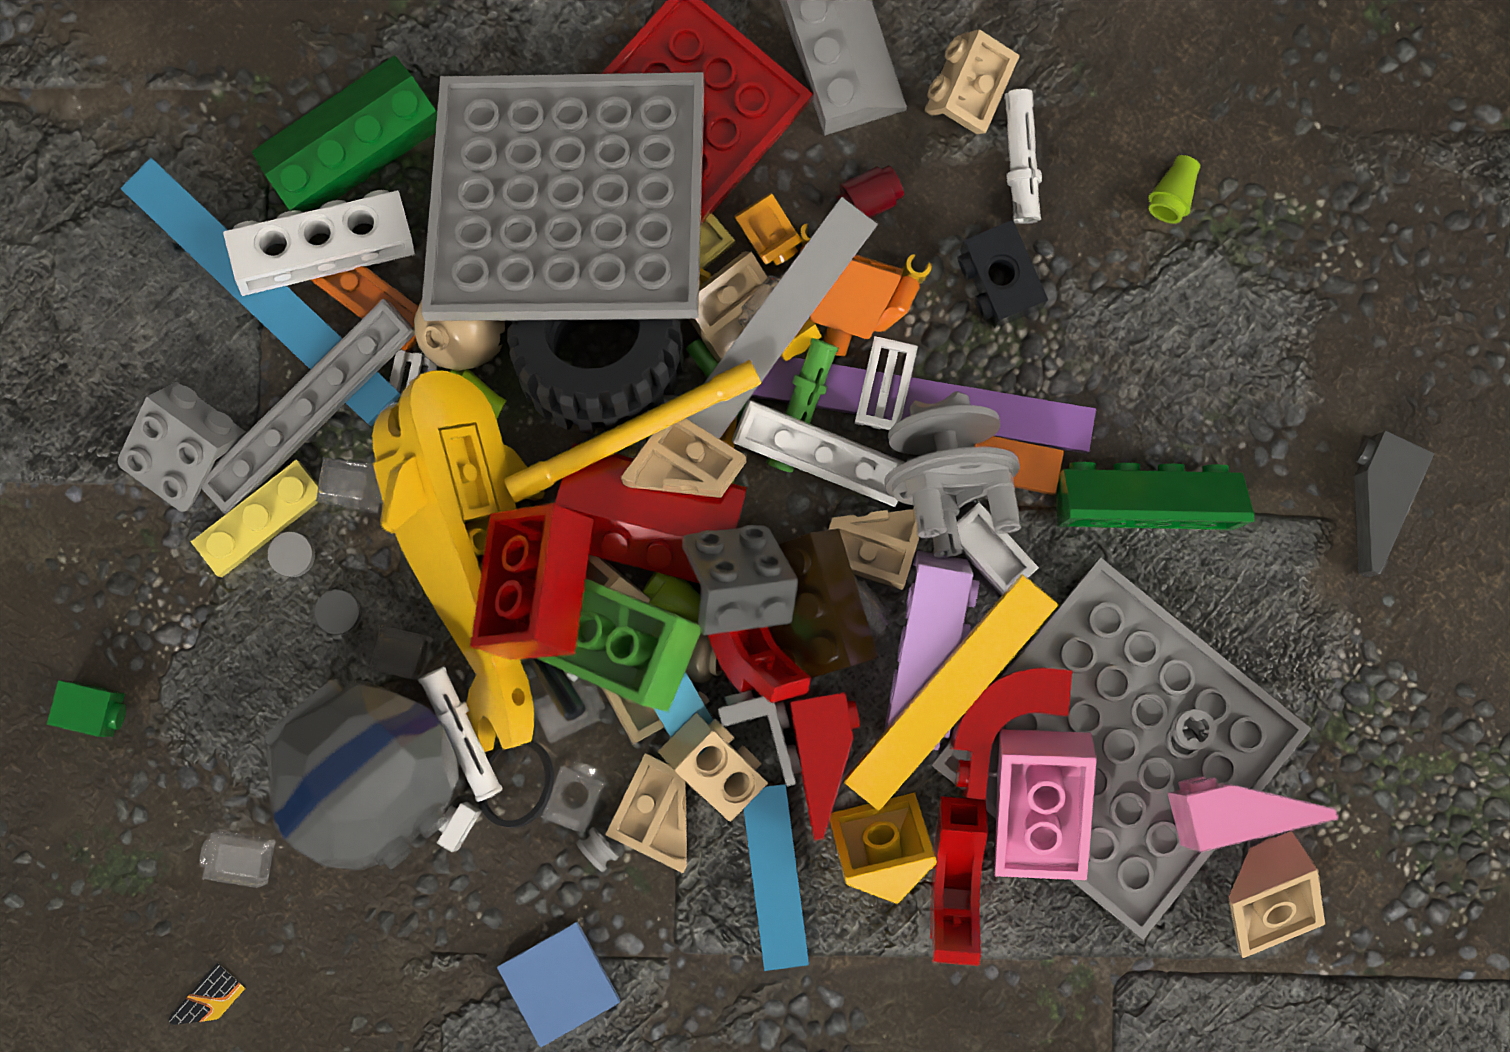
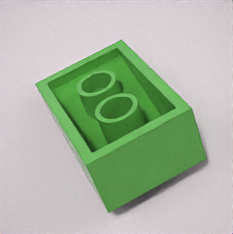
M585 578L575 654L540 657L538 659L642 706L669 712L701 633V628L695 622Z

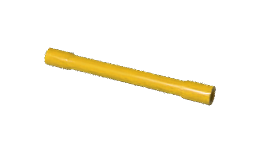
M749 359L714 376L711 381L547 461L537 462L504 478L505 484L513 500L518 503L588 465L720 401L734 398L762 383Z

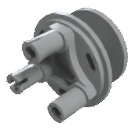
M958 391L953 392L941 402L926 404L915 400L909 408L911 416L896 423L889 430L888 439L890 446L898 452L924 456L912 459L894 468L885 477L884 484L885 490L890 496L902 503L914 505L918 528L917 535L924 538L932 537L935 557H943L944 551H946V557L960 554L963 549L960 544L956 516L960 512L959 508L983 496H988L993 528L996 533H1010L1019 530L1021 524L1013 481L1014 476L1020 470L1018 457L1013 452L1005 449L972 447L975 443L988 440L999 431L1001 424L998 413L987 407L971 405L969 396Z

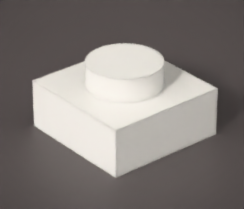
M469 802L461 803L458 809L450 806L445 813L446 823L438 829L443 834L437 843L451 852L459 850L482 811Z

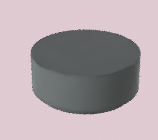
M330 590L324 593L316 602L314 609L315 620L320 628L328 633L337 635L346 634L354 630L359 624L362 615L358 599L353 594L343 590Z

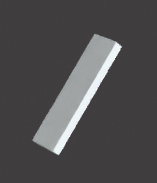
M748 400L732 438L734 444L891 506H896L898 500L886 492L884 480L890 471L905 463L904 461Z

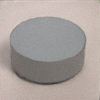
M285 532L275 537L270 543L268 561L277 573L288 577H298L311 569L315 561V549L307 537L295 532Z

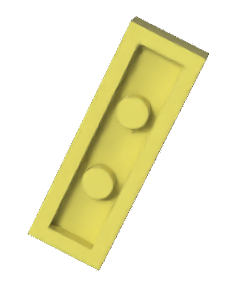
M295 460L193 539L191 543L218 577H223L327 495L302 463Z

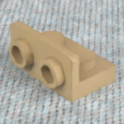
M980 29L956 36L946 49L945 58L947 60L941 74L935 78L928 90V97L930 99L925 112L932 116L945 114L975 134L986 133L1020 55Z

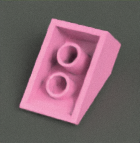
M1000 729L997 769L995 876L1087 880L1096 770V754L1092 733Z
M1205 776L1182 780L1178 782L1180 790L1167 793L1180 845L1200 852L1338 819L1336 809L1234 785L1217 783L1216 777L1206 778Z

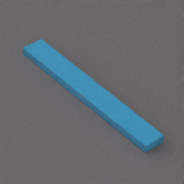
M152 158L120 188L309 369H312L342 340L328 324L287 286L242 296L234 278L223 231H227V229ZM376 372L346 404L368 425L372 426L381 411L396 401L401 394Z

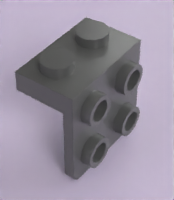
M748 525L743 528L719 531L706 530L700 533L687 534L683 537L682 548L702 585L698 624L704 635L792 622L798 579L769 528Z

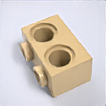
M696 712L658 752L681 778L731 822L768 784L757 771V768L762 763L744 745L736 751L729 744L735 737L717 719L708 724ZM707 747L702 754L698 755L703 748Z

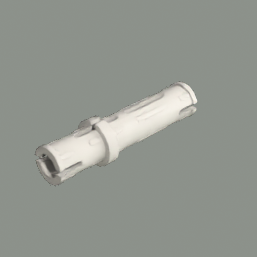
M1015 89L1005 93L1010 152V172L1007 173V185L1011 186L1014 223L1031 224L1041 220L1038 184L1042 182L1041 171L1037 169L1035 152L1033 91Z
M441 667L420 677L418 680L436 713L435 716L443 725L457 760L472 788L476 802H479L499 793L503 788L499 784L484 753V749L466 715V712L469 711L466 702H460L446 673V668Z

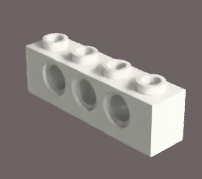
M377 190L368 193L363 199L351 202L343 200L330 201L323 204L317 210L304 213L297 210L287 211L280 214L274 220L261 223L245 221L235 225L232 230L223 231L234 278L242 296L353 270L360 266H370L415 255L399 190L393 192ZM367 223L373 226V229L367 234L358 235L352 232L353 228L358 224ZM323 233L330 236L324 244L313 245L309 243L311 237L316 234ZM273 244H283L286 246L285 250L279 255L270 256L265 254L267 248Z

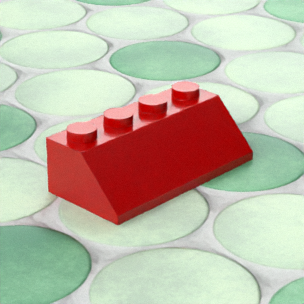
M573 443L572 448L580 444ZM615 453L562 478L555 504L593 519L589 555L700 583L682 548L683 537L687 534L700 533L706 530L719 531L738 528L747 487L731 483L720 498L627 487L623 484L621 477L634 458Z

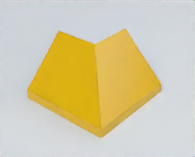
M915 793L890 798L879 811L871 804H865L831 813L829 820L844 882L849 886L898 904L936 864L935 854Z

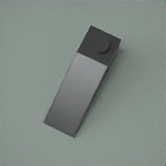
M1383 431L1371 439L1366 438L1355 457V462L1359 463L1354 475L1358 572L1366 578L1381 574L1435 454L1388 431Z

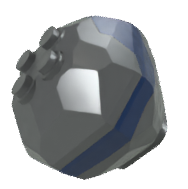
M333 678L279 721L264 737V740L268 743L267 761L271 809L279 831L294 849L325 867L363 870L377 864L380 866L386 864L391 870L412 852L408 844L422 833L427 839L447 821L443 812L449 805L458 782L457 757L442 723L432 711L402 695L368 681L354 680L342 683L338 678Z

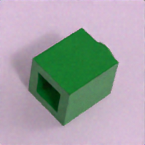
M58 680L47 725L97 737H114L115 730L121 728L125 719L126 705L123 704L125 693L75 681Z

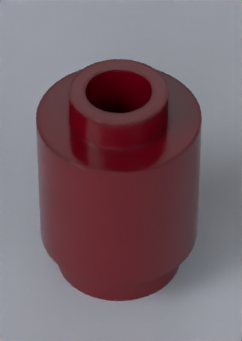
M890 165L882 169L876 166L840 184L841 194L836 196V201L838 202L842 197L866 216L872 218L896 206V201L904 197V191L896 172Z

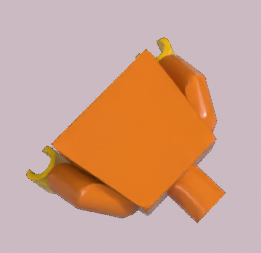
M808 223L801 227V244L803 247L800 248L799 254L810 240L807 237ZM856 254L810 315V321L827 326L823 341L839 347L835 355L846 356L852 335L870 339L874 331H886L908 313L920 288V283L927 278L932 269L931 263L927 264L922 273H918L911 267L915 254L908 257L902 269Z

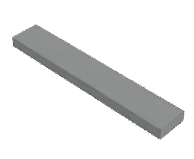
M841 197L704 384L711 381L714 376L749 359L762 382L878 224ZM758 386L727 401H720L686 419L719 439Z
M383 298L211 468L202 490L225 515L253 494L414 336L415 330L412 325L388 300Z

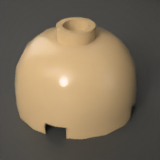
M421 300L414 318V335L424 355L436 365L455 371L466 370L481 366L500 352L502 345H498L500 334L505 331L504 320L425 321L421 313Z

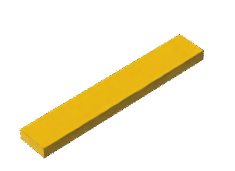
M1021 573L844 777V783L879 811L1058 606L1057 602Z

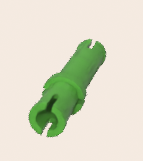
M812 338L810 341L811 344L800 374L794 375L792 383L795 385L785 412V414L809 424L820 395L826 394L828 386L825 385V381L835 354L839 349L835 345L816 338ZM770 457L767 458L766 463L772 467L791 473L794 470V467Z

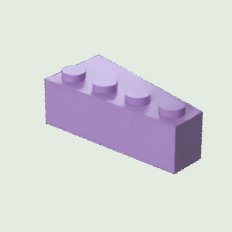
M915 551L913 566H916L917 574L915 583H912L908 590L905 616L908 620L906 627L903 626L897 656L899 667L898 670L895 669L884 731L970 633V625L964 624L967 606L975 607L979 581L972 580L973 572L967 559L946 557V555L935 557L934 553ZM951 729L944 736L945 738H949ZM940 742L933 748L934 750H939Z

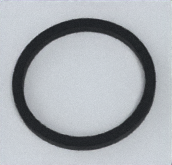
M534 740L525 743V745L534 749L543 763L545 780L540 799L528 814L511 821L503 820L495 815L490 809L487 799L479 801L478 804L483 814L496 825L517 828L529 824L542 813L551 797L554 784L553 765L546 750ZM500 742L493 747V750L486 754L490 765L495 757L503 751Z

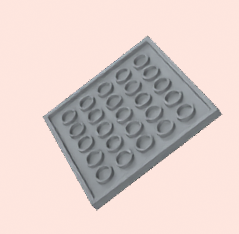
M703 72L440 76L421 308L424 320L698 318L704 118Z
M1100 557L1003 674L1004 676L1013 672L1034 668L1073 670L1068 716L1028 713L1015 717L1001 729L1092 733L1096 754V770L1087 880H1069L1139 938L1144 939L1216 849L1200 852L1180 845L1167 793L1180 790L1179 781L1205 776L1206 778L1216 777L1217 783L1261 792L1311 728ZM1200 709L1207 712L1213 718L1216 724V735L1214 741L1208 747L1201 750H1188L1175 742L1171 732V725L1174 718L1184 710ZM1188 718L1184 722V726L1188 727V729H1183L1185 738L1195 737L1200 740L1204 733L1199 732V730H1204L1203 722H1192ZM1000 731L996 735L991 747L986 790V811L995 819ZM950 740L930 765L956 785L959 759L966 760L967 751L949 749Z

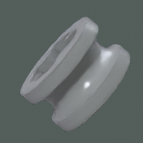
M1200 709L1184 710L1174 718L1171 732L1175 742L1181 747L1188 750H1201L1208 747L1214 741L1216 724L1213 718L1205 711ZM1188 718L1192 722H1203L1204 730H1199V732L1204 733L1200 740L1195 737L1185 738L1183 729H1188V727L1184 726V722Z
M592 827L588 830L589 837L585 840L579 839L576 845L586 858L598 870L603 872L607 869L606 862L610 859L616 860L619 858V855L604 836Z

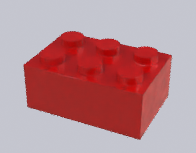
M556 504L490 513L470 647L509 660L575 654L593 519Z

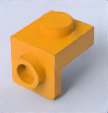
M771 192L734 216L765 265L771 261H774L775 265H779L798 252L795 246L802 242V239Z

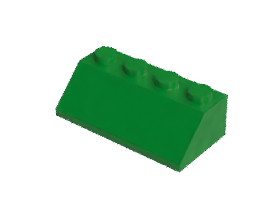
M394 55L251 152L289 211L297 210L304 213L320 209L323 204L335 201L436 133L437 111L412 75Z
M1072 462L1069 463V469H1063L1059 474L1057 485V527L1235 530L1254 522V510L1244 474L1229 472V465H1203L1202 472H1185L1184 464H1159L1158 471H1140V464L1116 463L1113 464V470H1096V463Z

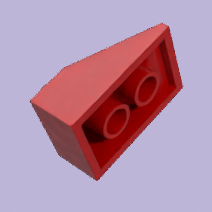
M845 693L789 702L811 832L814 840L824 839L852 745V729L860 727L855 700L847 702Z

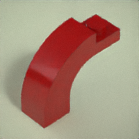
M768 626L708 634L719 664L740 693L756 689L770 703L808 693L811 677L780 650L773 640Z
M1034 668L1004 675L992 681L955 724L949 749L967 751L966 760L959 759L956 775V786L963 787L964 797L986 800L991 747L996 735L1007 722L1017 716L1028 713L1068 716L1073 670Z
M943 796L940 798L934 843L936 864L932 867L930 938H932L933 962L976 966L980 964V884L988 834L986 800Z

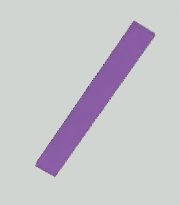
M780 356L751 397L789 403L795 385L792 383L794 375L800 374L805 359L792 357L786 362ZM832 364L825 381V385L828 386L826 394L820 395L816 408L857 415L867 370ZM875 372L866 415H875L884 376L883 372ZM893 374L883 419L892 420L901 380L900 375ZM912 377L910 379L901 420L911 416L909 408L915 400L926 404L941 402L953 392L958 391L969 396L971 405L987 407L998 413L1001 425L999 431L994 435L995 437L1085 454L1090 451L1096 408Z

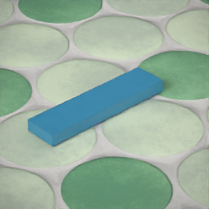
M786 784L765 786L744 808L764 971L807 966L809 965Z

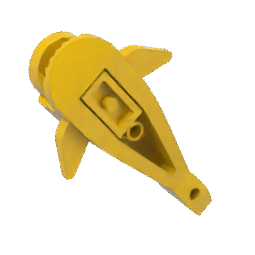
M428 371L412 379L409 385L402 391L400 401L389 405L381 411L374 424L372 440L376 462L373 463L384 503L381 524L391 534L395 533L399 545L424 592L476 674L467 696L466 704L469 711L466 712V715L484 752L493 750L496 734L504 750L532 741L534 703L529 680L521 664V659L509 660L470 647L490 513L516 510L515 501L505 484L504 478L527 468V466L512 448L503 444L492 406L478 387L464 377L448 371ZM542 490L526 499L533 501L543 499L545 492Z

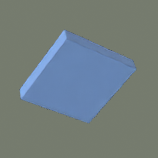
M578 921L497 967L540 1048L621 1001Z

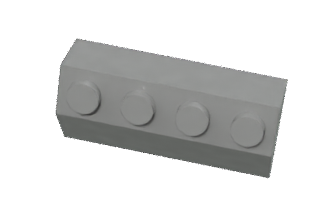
M780 0L809 91L813 93V103L824 136L907 109L871 0Z

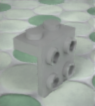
M175 382L146 397L120 452L118 465L177 510L185 512L193 507L215 460L226 454L246 434V431L233 423L228 415L215 410L200 399L192 389Z
M752 690L725 697L727 706L718 708L723 727L765 715L768 716L786 786L796 784L793 774L800 773L802 770L795 745L785 746L781 730L789 728L790 725L783 701L770 703L763 696L753 698Z

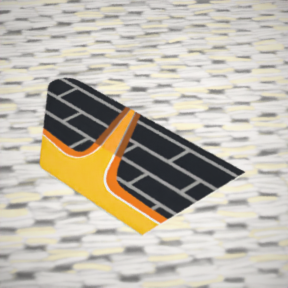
M217 963L171 1014L169 1022L172 1025L217 1020L245 988Z

